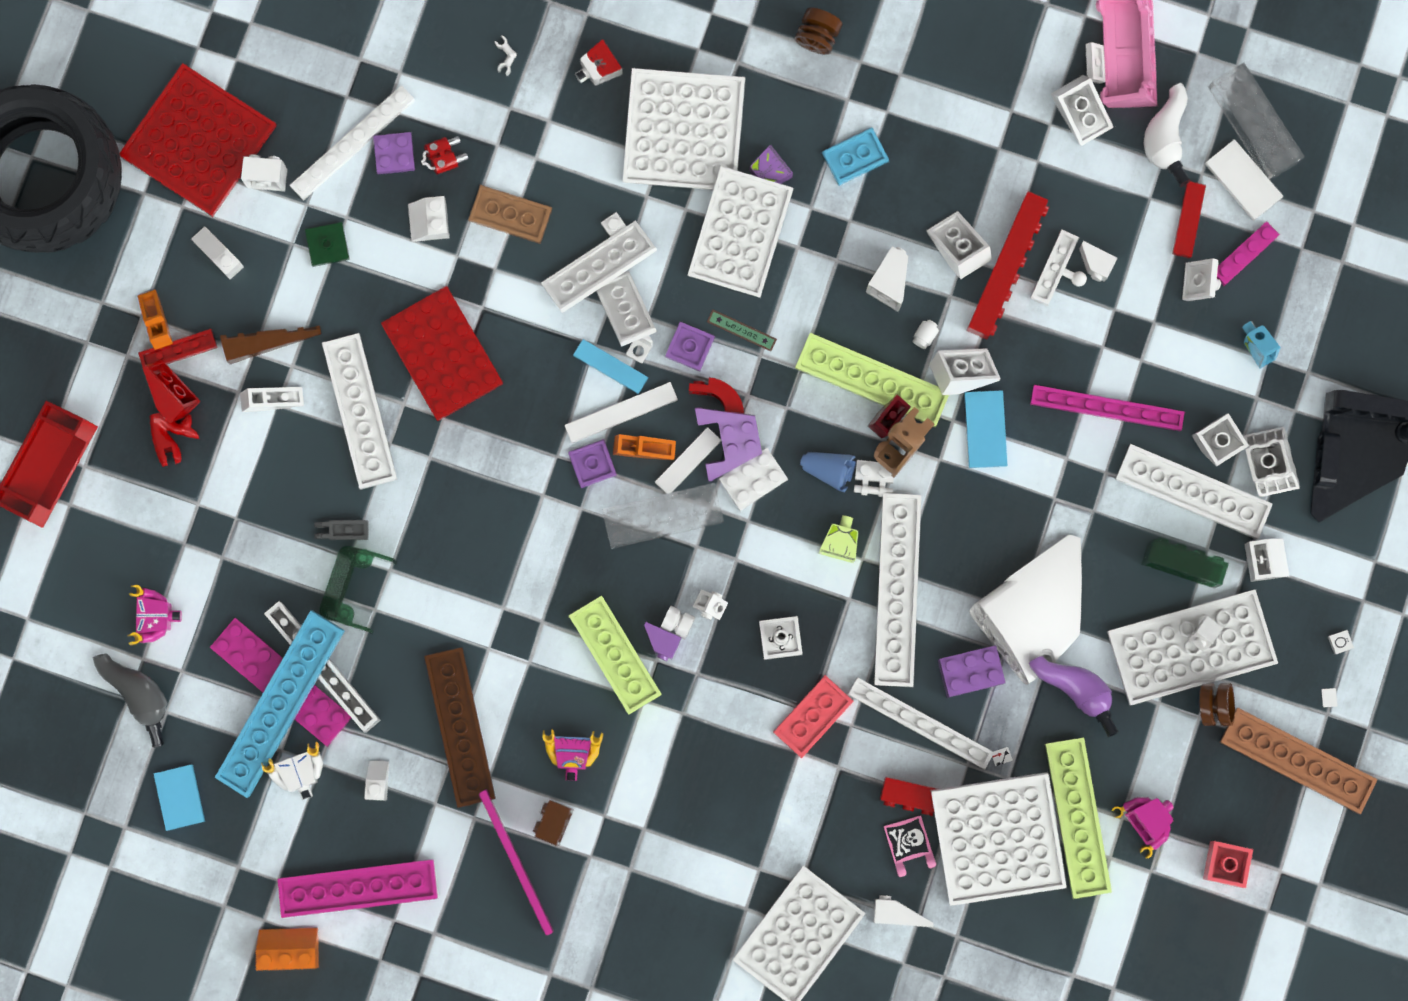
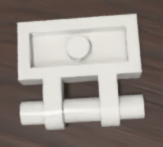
M857 460L855 480H861L862 485H854V492L861 493V495L876 494L878 497H883V493L892 494L893 489L885 488L886 483L893 484L894 478L878 462ZM868 481L879 482V487L868 486Z

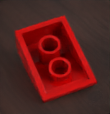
M163 360L143 367L154 403L164 420L172 423L184 418L201 402Z

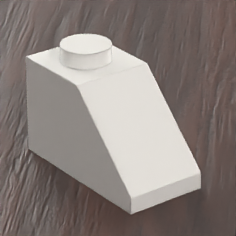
M1083 241L1079 250L1087 273L1091 275L1092 279L1105 282L1117 257Z
M369 761L365 799L387 801L389 761Z

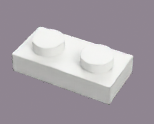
M1092 42L1086 44L1087 77L1091 78L1092 82L1104 83L1106 82L1104 46Z

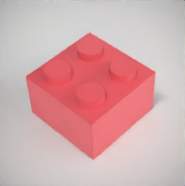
M1210 841L1203 880L1246 888L1253 849Z

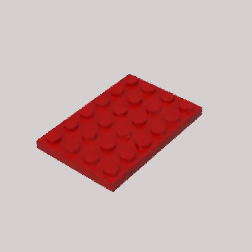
M447 286L381 323L437 422L504 384Z

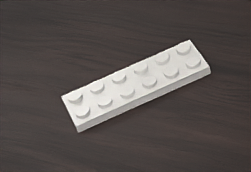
M634 221L541 282V284L563 313L657 250L639 224Z

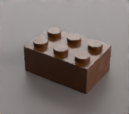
M551 800L548 803H544L540 812L543 814L541 822L537 821L533 832L536 833L535 838L555 846H560L574 809Z

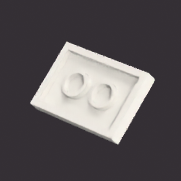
M768 448L762 450V454L736 467L719 478L739 511L786 482L788 478Z

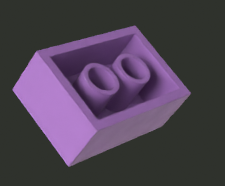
M996 645L938 660L947 698L1006 683Z

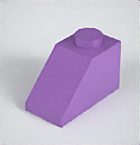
M646 622L644 627L653 650L657 653L656 657L664 661L672 660L681 637Z

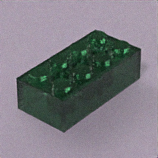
M1158 537L1148 543L1141 565L1215 589L1223 584L1229 563L1224 562L1222 557L1213 556L1212 558L1206 556L1204 551L1197 549L1191 551L1183 544H1169V540Z

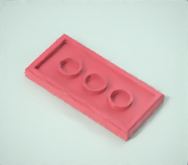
M825 675L773 733L802 759L854 701Z

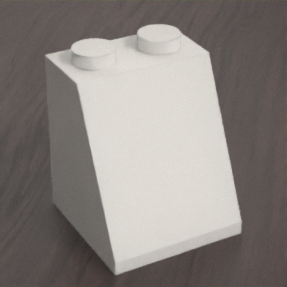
M891 247L866 290V293L897 312L900 310L904 297L908 255H906L905 250L900 247Z

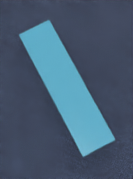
M584 339L573 354L577 359L637 394L640 393L648 380V377Z

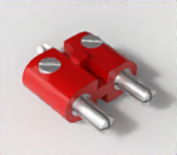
M458 136L449 140L444 137L424 145L425 151L423 152L421 163L430 170H434L435 174L438 175L457 168L458 163L467 160L468 156L464 153L455 157L451 151L452 145L460 143ZM426 154L428 159L431 161L432 167L425 162Z

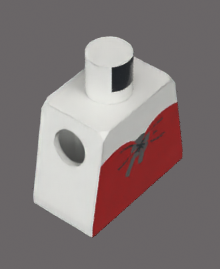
M604 40L597 43L580 59L583 69L575 73L580 83L590 78L594 85L601 84L623 74L621 66Z

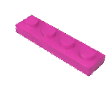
M1266 221L1218 266L1217 279L1225 286L1280 234Z

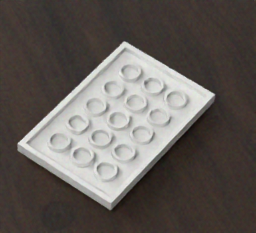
M721 166L688 276L760 298L794 188Z
M802 866L732 960L783 1000L801 1001L866 913L805 866Z

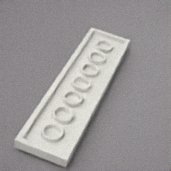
M357 333L323 342L322 345L360 490L398 480L360 334Z
M1132 444L1128 447L1115 479L1256 540L1260 537L1273 505L1270 502Z

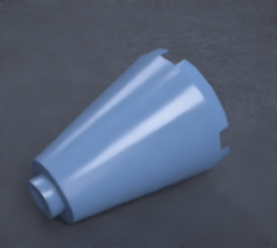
M808 452L802 456L800 465L803 466V470L836 490L845 492L848 488L845 484L847 481L851 482L856 461H853L855 456L849 454Z

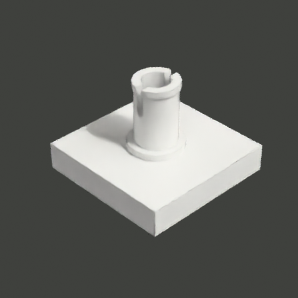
M1212 258L1186 263L1182 300L1193 301L1215 297V291L1221 286V281L1217 279V259Z

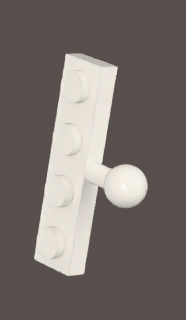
M1061 230L1030 299L1048 306L1061 276L1071 279L1075 286H1082L1086 283L1087 277L1083 272L1077 271L1074 273L1065 269L1079 237Z

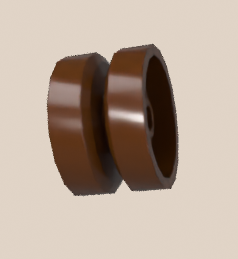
M1213 683L1202 684L1200 690V713L1204 726H1215L1217 721L1222 726L1234 724L1235 695L1232 683H1220L1218 688Z

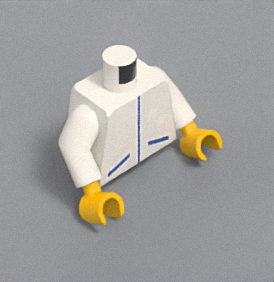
M315 742L316 748L314 749L310 748L308 743L307 752L274 765L272 759L268 758L270 765L264 766L261 763L262 769L283 790H289V792L299 790L301 799H308L313 796L310 785L318 782L317 779L321 776L323 767L319 743Z

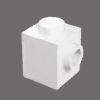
M1207 616L1197 626L1189 641L1197 648L1205 651L1213 644L1222 627Z

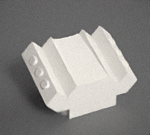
M1284 427L1244 435V439L1249 445L1245 450L1259 497L1300 489Z

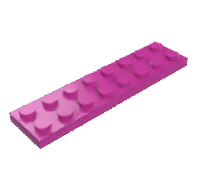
M236 618L233 619L210 646L214 652L262 692L265 691L283 657ZM315 684L295 717L298 723L327 747L352 719L341 706Z
M434 860L277 879L281 918L438 899Z

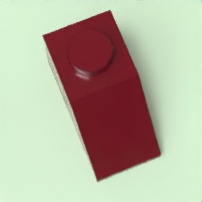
M896 394L876 414L867 427L882 439L888 436L891 427L901 421L911 406Z

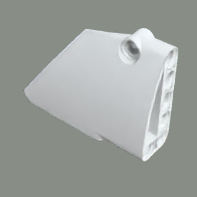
M1067 535L1007 578L1002 585L976 602L969 610L971 617L991 643L994 646L996 645L998 652L1018 678L1026 685L1038 678L1029 665L1030 661L1043 656L1047 661L1055 663L1080 635L1082 593L1081 538Z

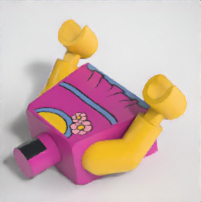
M551 729V735L549 736L545 735V730H543L546 753L552 764L557 765L560 769H566L565 780L577 781V769L586 770V767L593 764L599 755L603 733H601L600 738L594 736L595 731L592 732L590 738L554 736L553 729Z

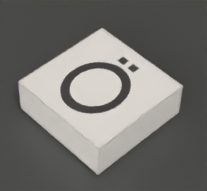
M1348 630L1328 636L1334 655L1354 648Z

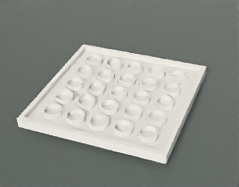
M632 68L623 183L714 190L721 166L737 171L745 77Z
M1048 772L931 790L950 906L1067 888Z

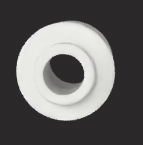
M931 320L927 322L922 321L913 336L912 342L918 347L926 349L927 346L931 345L939 332L937 329L938 325Z

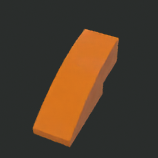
M156 289L138 295L143 321L147 327L149 340L153 348L156 350L173 344Z
M618 434L614 438L613 455L674 460L676 441Z

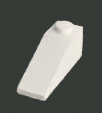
M205 226L191 238L229 279H232L244 267Z
M302 387L247 388L240 393L242 412H258L304 406Z
M879 895V899L874 901L873 923L933 927L934 923L906 906L891 900V896Z

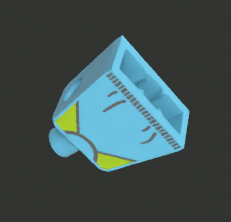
M1252 321L1246 323L1242 327L1247 334L1244 344L1261 369L1277 359L1281 347L1265 326L1262 325L1256 328Z

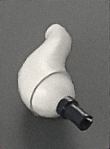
M1182 83L1176 84L1169 90V99L1150 121L1145 131L1143 142L1149 162L1161 169H1167L1170 174H1173L1180 187L1185 186L1191 181L1183 170V165L1180 161L1182 158V142L1179 136V122L1188 100L1186 89Z

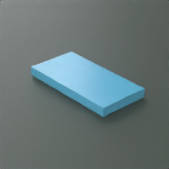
M1003 391L965 392L969 468L1007 467Z

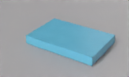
M873 128L822 151V155L838 186L889 162V158Z
M192 764L154 773L166 831L205 822Z

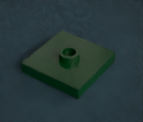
M342 222L305 229L312 267L350 260Z

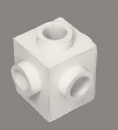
M701 590L693 607L701 611V616L711 620L713 617L720 620L728 602L722 599L723 596L715 591L709 593Z

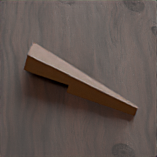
M316 326L305 329L300 327L297 330L288 332L286 329L259 331L245 335L244 333H238L237 336L233 337L220 335L226 361L229 364H233L321 335L322 333L321 327Z

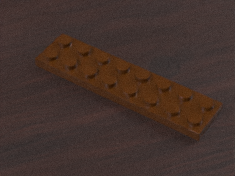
M463 648L424 656L457 808L481 803L482 800L479 793L486 789L491 799L494 800L496 796Z

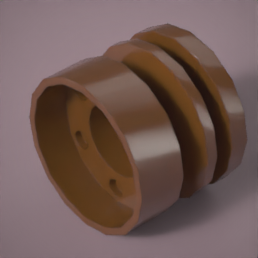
M807 8L802 18L804 25L798 28V33H796L794 39L800 46L809 51L829 55L832 51V46L835 44L833 37L838 36L843 25L842 21L827 11L818 8Z

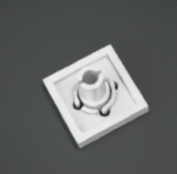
M798 616L759 621L764 660L803 655Z

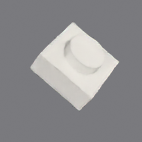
M617 212L601 222V225L610 237L626 227Z

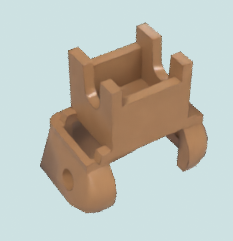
M915 407L900 423H896L891 427L888 432L889 438L887 441L878 444L874 451V457L877 462L888 470L893 478L924 443L925 435L935 425L928 418L923 423H917L915 416L919 410ZM892 440L893 442H895L906 453L902 455L892 445L889 444L890 441Z

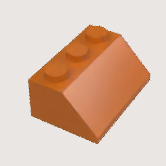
M318 928L259 930L256 946V970L315 969L319 967Z

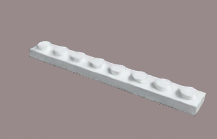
M401 85L298 177L290 187L304 201L372 140L373 136L381 132L411 105L415 99Z
M858 677L848 694L984 770L994 754L993 751Z

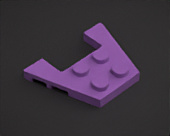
M701 407L695 408L698 426L717 422L722 440L725 460L706 463L709 481L762 454L755 415L703 409Z

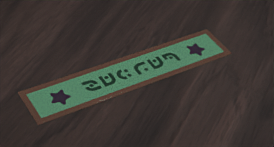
M712 310L707 320L708 323L768 351H772L777 340L715 310Z

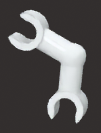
M501 36L505 41L504 44L499 45L496 41L495 44L498 49H503L508 56L504 63L498 66V71L500 72L503 67H507L506 76L511 73L510 66L517 54L508 45L506 37Z

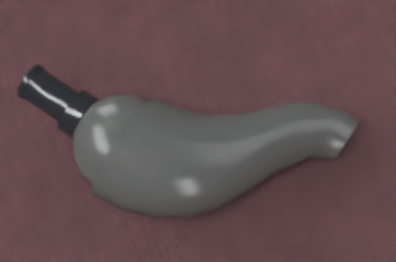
M108 654L94 656V665L99 675L117 689L127 703L130 714L140 724L145 725L146 731H149L152 747L164 745L160 721L164 718L168 703L159 686L142 672L113 661Z

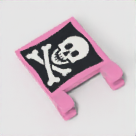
M921 816L884 826L899 877L906 875L904 861L925 856L928 868L936 866Z

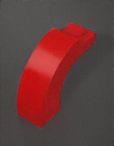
M709 377L708 385H705L703 381H693V384L689 383V394L715 397L722 403L725 412L744 413L739 395L724 381Z

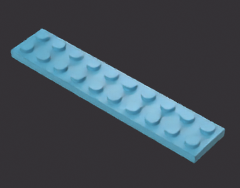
M314 611L309 612L217 772L216 779L244 797H250L264 772L261 763L264 766H268V758L272 759L345 630Z

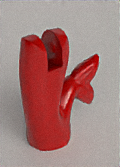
M161 413L149 416L152 441L161 466H168L167 456L165 455L168 452L173 453L172 457L175 464L180 463L182 460L180 448L167 431L199 439L198 433L191 428V415L187 414L181 423H176L175 421L169 423L161 417Z

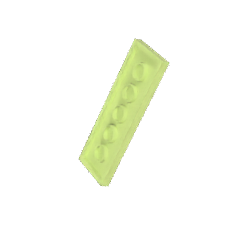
M602 596L569 615L628 715L662 695Z

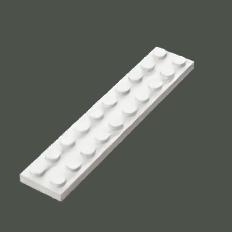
M883 493L874 685L913 687L921 495Z

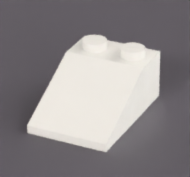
M1082 75L1051 93L1059 112L1080 146L1113 128L1091 78Z
M958 211L927 230L928 235L950 268L960 279L992 260L990 246Z
M987 348L938 351L930 363V368L942 395L961 394L1001 379Z

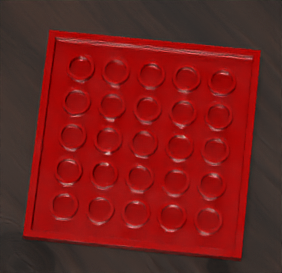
M182 63L120 151V157L211 217H214L241 178L243 158L249 157L252 154L257 155L277 124Z

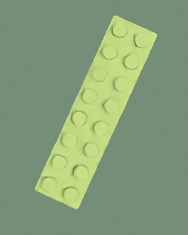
M812 333L809 334L795 366L797 370L883 406L897 394L911 406L905 415L915 407L919 410L915 419L924 422L928 418L935 424L933 427H936L949 395H942L939 387Z
M1084 738L1045 744L1072 899L1112 893Z

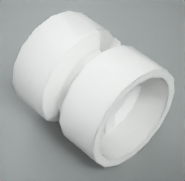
M670 606L661 629L668 632L674 630L675 635L686 639L695 616L688 613L682 615L679 609Z

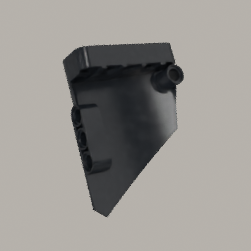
M1334 390L1326 393L1323 426L1317 440L1310 514L1318 523L1404 475L1408 462L1407 400L1347 390Z

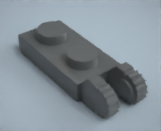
M368 520L315 522V527L317 528L329 527V534L318 533L314 535V539L368 540Z

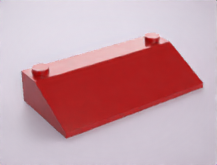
M45 401L0 484V507L43 528L98 426L55 404Z

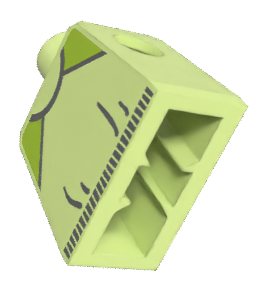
M842 515L840 525H831L819 554L850 563L855 562L858 531L851 529L853 518Z

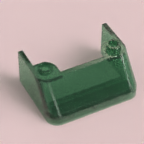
M352 546L342 547L338 552L320 605V615L329 621L373 635L374 631L372 629L352 623L354 610L351 606L343 604L355 567L361 569L371 566L374 558L396 565L397 561L394 558Z

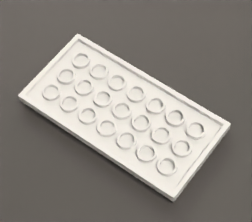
M1256 590L1107 631L1129 706L1201 686L1203 683L1215 682L1278 664ZM1208 616L1220 625L1222 630L1213 644L1205 651H1202L1190 642L1189 638L1197 626Z

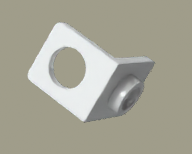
M648 335L632 342L626 355L639 363H643L653 346L651 337ZM634 347H643L644 354L642 356H635L633 354Z

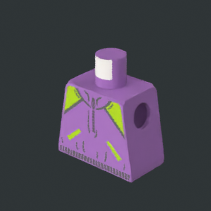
M771 145L756 159L749 169L752 176L779 184L791 179L793 172Z

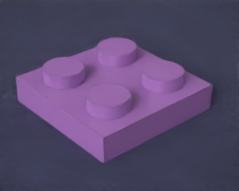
M411 132L373 136L377 174L415 171Z

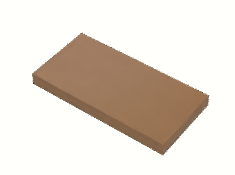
M480 185L468 220L475 224L541 244L552 207Z

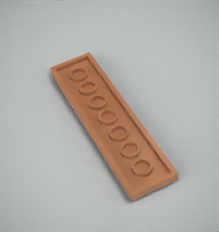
M1236 708L1234 724L1227 726L1220 740V743L1357 814L1362 813L1378 780L1240 708Z

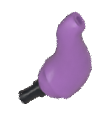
M1043 656L1029 662L1032 671L1038 678L1061 689L1074 701L1078 709H1081L1088 716L1095 717L1098 723H1101L1107 737H1111L1119 732L1109 711L1112 705V691L1098 675L1082 667L1049 662Z

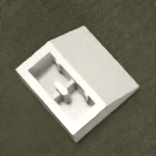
M1283 538L1249 541L1244 544L1251 582L1289 577Z

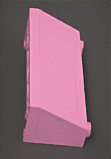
M1153 0L1096 1L1097 11L1103 15L1106 87H1103V90L1100 92L1101 102L1108 108L1158 106Z

